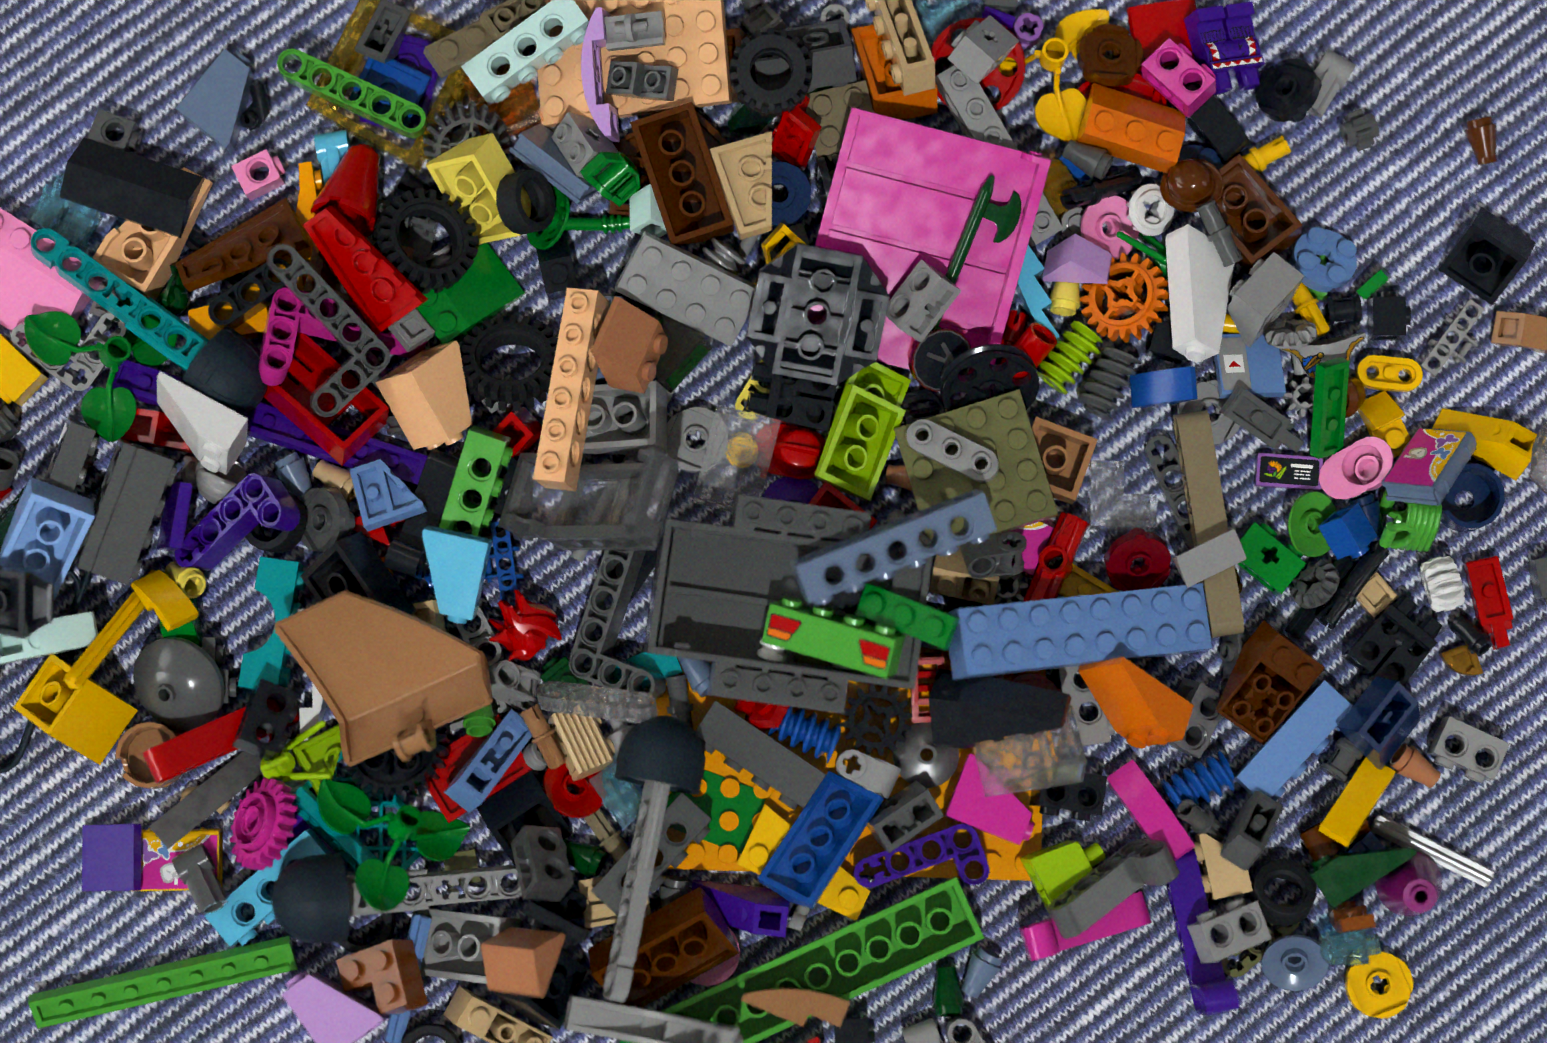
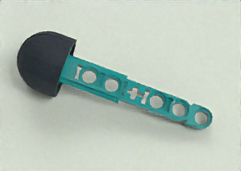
M42 228L33 233L31 237L33 256L50 269L54 266L59 276L125 323V328L186 371L181 383L242 416L258 406L267 391V384L262 382L259 373L260 350L252 342L230 326L221 329L208 340L151 297L147 299L78 247L70 246V242L56 231ZM49 238L54 241L55 247L51 251L44 252L39 250L36 244L40 239ZM69 257H75L81 261L82 265L75 271H69L63 267L62 263ZM100 276L105 278L108 284L102 290H95L89 286L90 279ZM114 287H116V288H115V295H116V296H114V295L111 293V292L113 291V288H114ZM127 297L130 298V307L128 305L118 306V298L121 300H125ZM149 314L155 315L159 318L160 324L156 328H146L141 323L142 318ZM173 334H181L186 338L187 342L180 348H174L170 346L167 339Z

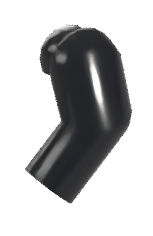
M265 83L249 86L252 103L240 117L241 125L246 129L255 130L259 128L271 112Z

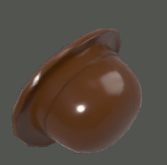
M1197 158L1178 161L1175 166L1171 167L1168 174L1165 173L1162 176L1160 184L1161 196L1169 206L1179 211L1191 213L1197 212L1196 208L1210 200L1215 199L1217 203L1222 197L1224 190L1222 174L1218 169L1206 160Z

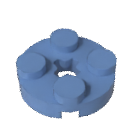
M1313 227L1302 235L1291 251L1290 262L1292 266H1295V269L1304 275L1301 283L1315 291L1330 292L1333 288L1345 286L1353 276L1357 266L1355 256L1357 249L1352 241L1346 240L1337 232L1321 227ZM1317 255H1325L1331 263L1328 262L1325 266L1320 264L1321 259Z

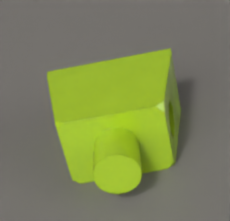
M1066 840L1020 858L1047 911L1048 905L1054 899L1091 872L1093 866L1106 859L1098 843L1095 842L1082 849L1078 841Z

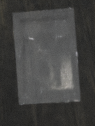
M716 405L692 503L733 513L736 495L761 498L781 420Z

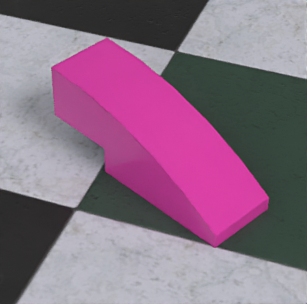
M1133 759L1107 777L1110 789L1127 809L1131 818L1147 839L1165 842L1174 861L1195 848V844Z

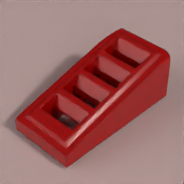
M940 652L919 654L918 665L935 664V670L917 669L915 689H910L912 723L931 722L930 711H919V705H929V697H918V692H931L933 683L918 684V678H935L937 669L944 670V656Z

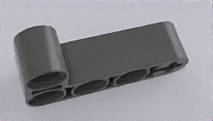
M1137 839L1115 852L1054 899L1047 908L1062 938H1073L1087 930L1144 884L1153 886L1167 884L1174 880L1180 871L1165 842Z

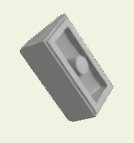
M1234 528L1172 559L1188 588L1247 558Z

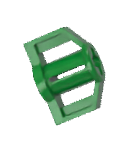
M600 152L580 171L583 178L594 186L604 198L611 200L619 207L641 188L637 167L622 152ZM609 162H612L599 175H597ZM632 176V178L628 182H626L617 192H615L627 179H629Z

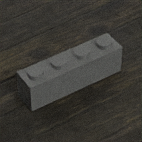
M717 701L714 702L695 730L702 741L705 751L713 754L717 750L726 756L723 763L738 773L744 768L754 776L750 781L765 791L772 787L781 793L778 800L793 810L798 805L804 809L826 776V774Z

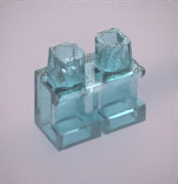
M61 172L52 186L45 184L39 201L35 207L32 206L25 217L41 228H49L56 231L70 243L86 251L103 216L97 210L59 197L64 173Z

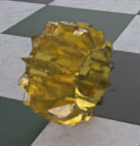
M1057 158L1051 159L1043 194L1054 213L1059 215L1070 211L1061 203L1060 196L1063 195L1061 192L1064 189L1076 187L1077 183L1067 167Z

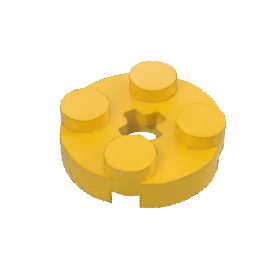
M1380 951L1368 952L1354 960L1352 965L1346 970L1345 991L1353 1007L1362 1014L1376 1018H1389L1400 1013L1408 1004L1407 1001L1413 991V978L1408 966L1398 957ZM1377 975L1380 979H1386L1388 983L1383 987L1384 993L1379 994L1377 990H1371L1370 987L1374 982L1373 977Z

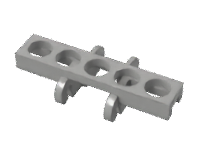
M1469 299L1454 320L1446 317L1444 323L1450 324V326L1438 342L1434 339L1428 341V344L1433 349L1420 365L1421 369H1425L1432 377H1435L1450 356L1455 359V363L1465 364L1464 356L1471 347L1477 348L1478 346L1475 342L1476 338L1473 336L1470 338L1466 334L1485 309L1472 299ZM1469 306L1477 309L1472 318L1468 317L1465 313ZM1460 319L1467 321L1468 324L1465 328L1458 324ZM1449 332H1455L1458 335L1456 343L1452 344L1447 341L1446 337ZM1463 340V341L1466 342V343H1465L1464 346L1461 348V350L1459 351V353H1457V352L1455 351V349L1457 348V346L1459 345V343ZM1432 357L1437 358L1439 361L1435 369L1429 368L1427 364Z

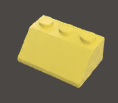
M493 133L469 138L426 164L441 193L450 196L447 203L452 206L457 200L461 204L457 211L462 214L467 210L471 217L466 223H475L476 230L472 236H478V244L521 236L510 231L504 225L498 213L496 192L499 183L506 175L515 173ZM522 186L521 203L523 210L530 218L531 201L525 188Z

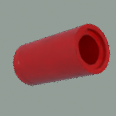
M1034 322L1030 324L1013 347L1028 354L1037 369L1056 346L1057 339L1048 328ZM1003 358V359L999 362V364H1002L1003 362H1005L1006 359ZM1024 371L1018 372L1013 378L1023 379L1029 373Z

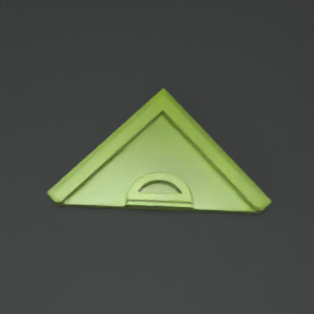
M339 724L292 748V753L304 772H329L331 774L329 780L332 781L342 750ZM323 779L309 780L317 795L319 785Z

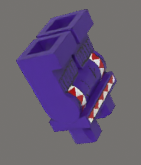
M1252 1L1229 4L1224 7L1222 5L1196 9L1184 19L1195 61L1200 66L1202 64L1207 65L1216 76V92L1214 95L1224 94L1233 89L1230 79L1232 76L1237 77L1241 91L1252 90L1260 85L1258 68L1264 65L1265 62L1263 54L1260 55V45L1253 27L1251 16L1255 14Z

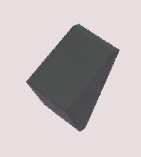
M381 0L355 46V52L384 64L397 57L412 11L387 0Z

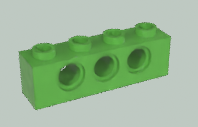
M474 425L468 430L439 528L459 532L457 522L465 520L472 526V534L470 535L481 537L483 528L489 529L494 515V510L490 509L492 498L499 497L504 479L499 478L502 466L508 467L513 453V448L508 447L511 437ZM479 458L488 460L491 464V472L487 474L481 473L476 467V460ZM467 490H477L481 494L482 502L480 504L469 502L466 496Z

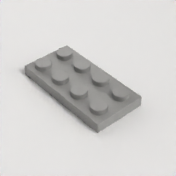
M644 231L615 285V291L731 347L751 312L756 285Z

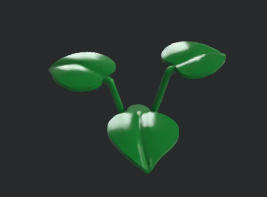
M50 311L36 315H27L24 319L26 341L34 355L44 363L61 366L68 362L71 351L74 353L99 351L100 361L110 368L106 389L95 387L89 390L82 399L81 414L86 424L90 428L95 429L96 433L106 441L115 442L124 436L135 418L136 402L131 391L127 388L118 387L112 389L118 367L126 361L131 351H133L134 357L138 362L148 366L160 365L167 361L168 358L131 331L128 332L125 338L113 336L105 344L98 342L96 345L76 347L75 345L81 338L80 327L73 317L63 312ZM149 314L142 318L141 323L144 327L152 329L160 324V320L157 316ZM173 334L167 339L170 346L174 348L178 334Z
M323 779L319 785L317 795L319 813L325 824L333 831L349 835L354 832L357 825L361 828H367L388 821V834L395 842L384 863L374 858L367 859L359 865L355 873V885L358 892L374 910L379 912L393 910L407 895L409 889L407 872L399 866L390 865L403 841L409 838L412 841L417 840V849L424 857L432 861L441 862L450 859L458 851L470 829L468 824L458 819L448 823L442 813L432 811L419 812L417 808L411 805L400 807L395 814L389 811L384 816L365 821L370 816L371 804L369 798L362 790L353 785L329 779Z

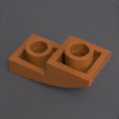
M1355 901L1343 902L1336 906L1337 910H1332L1328 914L1331 925L1338 933L1376 927L1374 915L1367 914L1366 905L1356 906Z

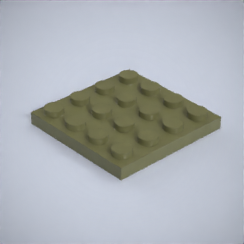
M1020 389L925 419L991 450L996 455L999 461V472L993 480L986 483L976 482L915 452L908 444L906 437L907 430L911 424L894 429L918 511L978 489L985 494L997 531L989 533V535L1004 533L1059 516ZM920 431L917 434V439L920 441L926 440L929 436L928 431ZM948 446L946 453L948 455H955L958 451V446ZM980 459L976 462V468L979 470L985 469L988 465V461L985 459ZM962 516L955 517L951 521L950 530L952 533L959 532L963 528L964 519ZM925 529L926 536L932 540V529Z

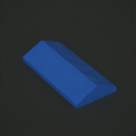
M828 771L757 878L758 881L789 902L812 909L884 800L882 796Z

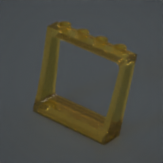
M381 0L358 1L327 62L328 64L355 76L365 56L355 52V46ZM412 13L408 23L409 27L438 39L456 32ZM462 68L448 75L426 118L427 124H437L434 119L435 112L445 116L444 107L446 105H449L452 109L455 102L463 100L466 93L464 83L468 76ZM322 73L316 85L325 87L329 85L332 77L327 73ZM311 94L306 104L317 116L343 130H347L348 133L419 172L425 160L429 159L423 153V148L427 146L423 142V135L431 134L427 129L422 136L416 138L411 149L405 150L338 113V105L317 95Z

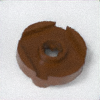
M1102 24L1094 27L1092 32L1087 35L1085 34L1081 39L1077 52L1078 64L1083 71L1084 79L1088 82H1096L1105 86L1130 84L1139 72L1143 61V48L1139 40L1136 39L1135 42L1128 35L1129 31L1118 25ZM1107 50H1110L1113 56L1118 58L1109 60L1103 55L1106 54Z

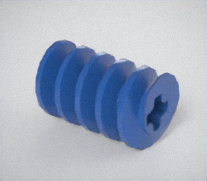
M789 706L779 727L771 728L768 736L770 737L776 730L779 731L778 741L780 742L791 736L790 746L793 748L802 741V752L804 753L815 747L814 757L817 759L826 752V763L828 764L841 736V724L837 723L829 729V718L825 717L818 724L816 712L813 711L805 718V708H799L794 713L792 712L793 707Z
M1218 751L1217 754L1218 761L1212 756L1206 757L1207 768L1201 762L1194 763L1195 773L1187 767L1182 771L1183 779L1175 773L1171 775V785L1166 780H1161L1163 790L1175 809L1178 808L1181 802L1187 799L1192 800L1198 806L1199 797L1210 803L1211 791H1214L1219 797L1223 796L1222 785H1226L1231 791L1235 790L1233 781L1235 778L1232 769L1221 751Z

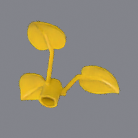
M1083 10L1065 17L1056 28L1055 38L1048 39L1044 43L1042 50H1035L1032 55L1024 60L1025 64H1028L1035 59H1039L1041 66L1045 70L1054 73V94H1045L1038 100L1035 107V118L1043 131L1065 142H1069L1071 139L1077 140L1087 102L1083 94L1075 88H1068L1060 92L1061 68L1069 52L1077 60L1078 48L1085 34L1087 35L1092 32L1093 28L1098 25L1109 24L1108 10ZM1010 57L1005 58L1000 64V71L1008 77L1013 76V68H1018L1017 62Z

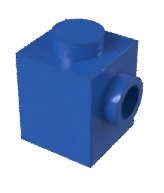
M1359 503L1334 511L1318 526L1337 560L1349 555L1354 559L1365 554L1370 549L1368 544L1378 536Z

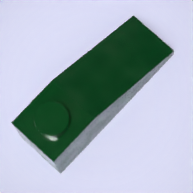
M1412 846L1340 853L1332 857L1327 853L1311 863L1314 869L1308 873L1330 906L1335 908L1417 855V852Z

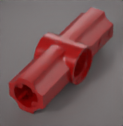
M1061 512L1047 547L1039 555L1038 568L1023 602L1056 599L1065 579L1072 573V562L1088 528V522L1075 515ZM1055 557H1062L1064 559L1063 564L1059 568H1048L1051 559Z

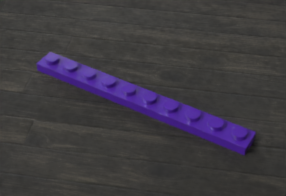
M126 360L118 367L112 389L118 387L127 388L131 391L135 400L160 407L157 403V376L160 370ZM163 372L179 382L182 380V377ZM259 403L251 412L243 415L248 418V436L339 464L276 407ZM332 425L327 427L343 442L353 433ZM371 438L343 466L352 469L381 459L406 486L416 489L428 456Z

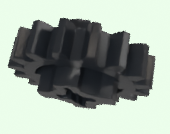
M871 684L867 694L859 688L857 690L859 698L855 700L849 697L847 701L852 707L851 709H845L843 714L848 716V720L842 722L841 727L850 729L845 739L855 738L856 742L853 748L857 750L861 745L865 746V754L868 756L872 749H877L879 756H883L884 747H888L892 752L896 751L894 742L897 740L904 744L906 739L901 735L902 731L908 732L912 729V727L905 724V720L912 718V713H904L903 711L908 702L902 701L899 703L896 699L900 692L895 691L892 695L887 694L888 688L885 685L880 692H876L874 684ZM872 698L884 699L892 705L886 708L876 706ZM859 705H861L864 711L863 720L855 725V712ZM868 707L876 715L883 714L885 716V719L881 722L885 734L876 725L872 727L868 725V721L871 719ZM898 715V728L895 734L892 735L889 729L890 720ZM866 733L878 735L882 742H870L861 736Z

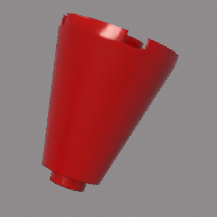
M358 144L351 146L347 150L311 207V213L314 212L317 215L323 209L332 205L364 237L369 236L374 231L377 212L380 158L371 146Z

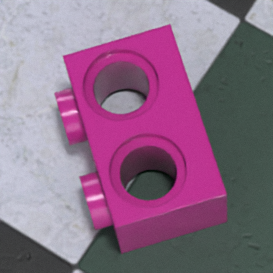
M1170 38L1141 64L1142 77L1187 118L1196 112L1216 92V76L1214 72L1205 64L1200 66L1192 59V54L1182 43L1176 44ZM1171 61L1176 63L1177 67L1167 70L1161 65ZM1195 82L1201 87L1195 91H1190L1185 88V85Z

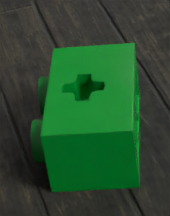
M1254 522L1239 538L1247 559L1237 565L1274 595L1279 596L1306 563L1300 559L1303 555L1289 543L1284 546L1275 539L1277 534L1264 523L1258 525ZM1271 550L1273 552L1271 558L1274 562L1270 561L1265 564L1262 561L1264 558L1262 552L1265 553Z

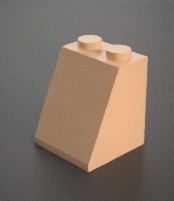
M457 340L422 350L375 382L413 450L423 447L432 450L444 442L447 446L463 438L462 431L472 425L460 346Z

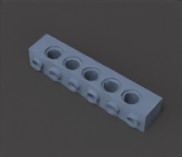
M974 489L792 560L790 563L803 599L809 604L814 602L815 605H822L833 600V594L844 590L846 593L858 591L865 587L864 582L877 578L878 581L889 579L896 575L895 570L907 565L909 569L922 566L928 562L927 558L938 553L940 556L955 553L959 550L958 545L969 541L971 544L983 542L989 539V533L997 531L984 492ZM962 516L964 519L963 528L959 532L952 533L950 530L951 521L955 517ZM925 529H932V540L926 545H920V533ZM894 541H900L902 544L901 552L895 557H889L887 553L888 546ZM863 553H869L871 561L868 567L857 569V558ZM837 565L840 570L837 579L826 581L824 577L826 569Z

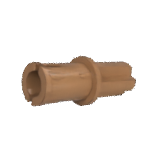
M539 704L519 713L533 737V740H531L532 744H537L548 767L555 769L566 762V757L553 734L556 731L555 729L551 730Z

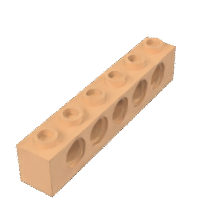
M567 288L533 475V479L544 488L567 491L577 490L598 371V364L591 350L608 313L610 302L598 290Z

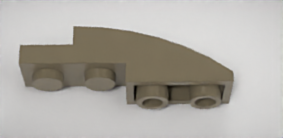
M508 0L481 13L478 21L425 46L423 53L440 78H443L461 69L462 65L541 9L546 3L544 0Z

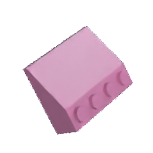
M0 208V325L12 331L17 325L24 322L27 315H36L50 311L66 313L77 321L91 298L59 276L54 266L50 269L36 259L31 251V237L37 230ZM43 238L37 242L36 246L39 250L48 252L54 249L55 243L49 238ZM69 257L62 263L63 267L69 271H75L82 265L81 261L75 257ZM100 276L93 277L89 281V286L97 290L99 284L105 278Z

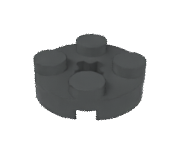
M313 488L302 497L301 502L305 507L307 523L301 540L309 550L325 553L336 541L348 537V533L354 529L355 517L349 512L348 504L338 488Z

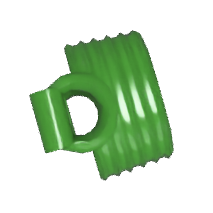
M1385 489L1380 500L1381 514L1394 518V521L1386 523L1379 539V545L1383 548L1395 550L1405 549L1406 551L1428 552L1440 527L1442 504L1435 506L1405 502L1407 508L1403 511H1396L1392 509L1395 501H1388L1386 499L1387 491Z

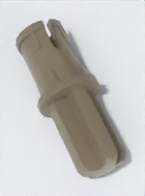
M600 808L594 814L584 817V820L601 842L599 844L600 848L604 846L614 862L617 863L629 848L619 835L622 832L620 830L616 831Z

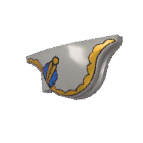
M1361 332L1313 340L1308 345L1300 348L1281 350L1292 355L1295 375L1307 374L1315 380L1317 363L1338 357L1350 361L1353 350L1366 338V333Z

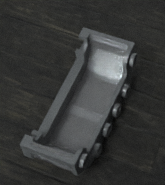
M653 445L648 446L647 449H641L638 459L644 463L625 460L624 464H616L610 461L592 464L582 461L576 491L544 488L533 479L538 449L534 453H520L498 526L526 540L533 541V538L548 540L554 544L555 548L562 550L657 549L679 468V462L668 456L667 450Z

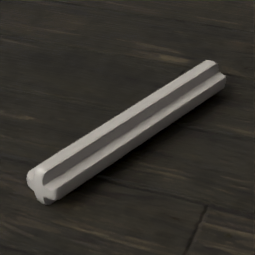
M1381 814L1374 818L1371 825L1373 833L1402 847L1412 846L1416 852L1427 855L1436 864L1483 887H1488L1491 884L1495 874L1494 870Z

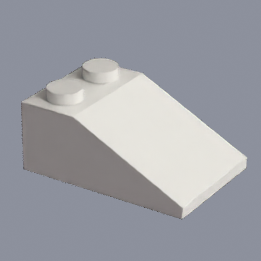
M160 371L157 376L158 405L195 457L200 461L201 465L211 472L217 473L220 471L227 475L247 443L248 418Z

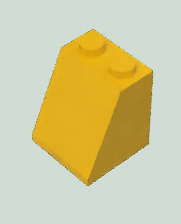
M54 654L49 655L13 708L51 737L100 765L138 710L90 677L80 689H70L64 681V676L72 666Z

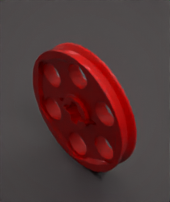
M986 18L963 19L951 24L941 32L930 50L935 62V77L939 74L936 70L938 59L949 57L955 49L951 46L953 43V33L957 29L967 30L975 20L981 23ZM1001 24V25H1002L1004 28H1006L1011 34H1013L1007 27H1005L1003 24ZM1020 42L1016 44L1007 56L1017 62V72L1013 76H1005L1000 71L999 65L979 83L983 90L991 85L998 87L1000 90L1001 98L999 102L994 105L992 104L995 111L1002 109L1010 103L1022 86L1026 64ZM937 89V97L947 106L942 95Z

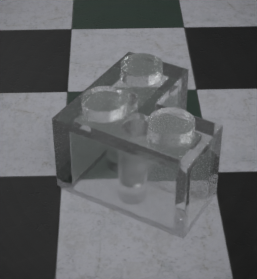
M1091 460L1087 468V530L1130 531L1134 528H1142L1145 531H1153L1156 528L1157 495L1124 494V461Z

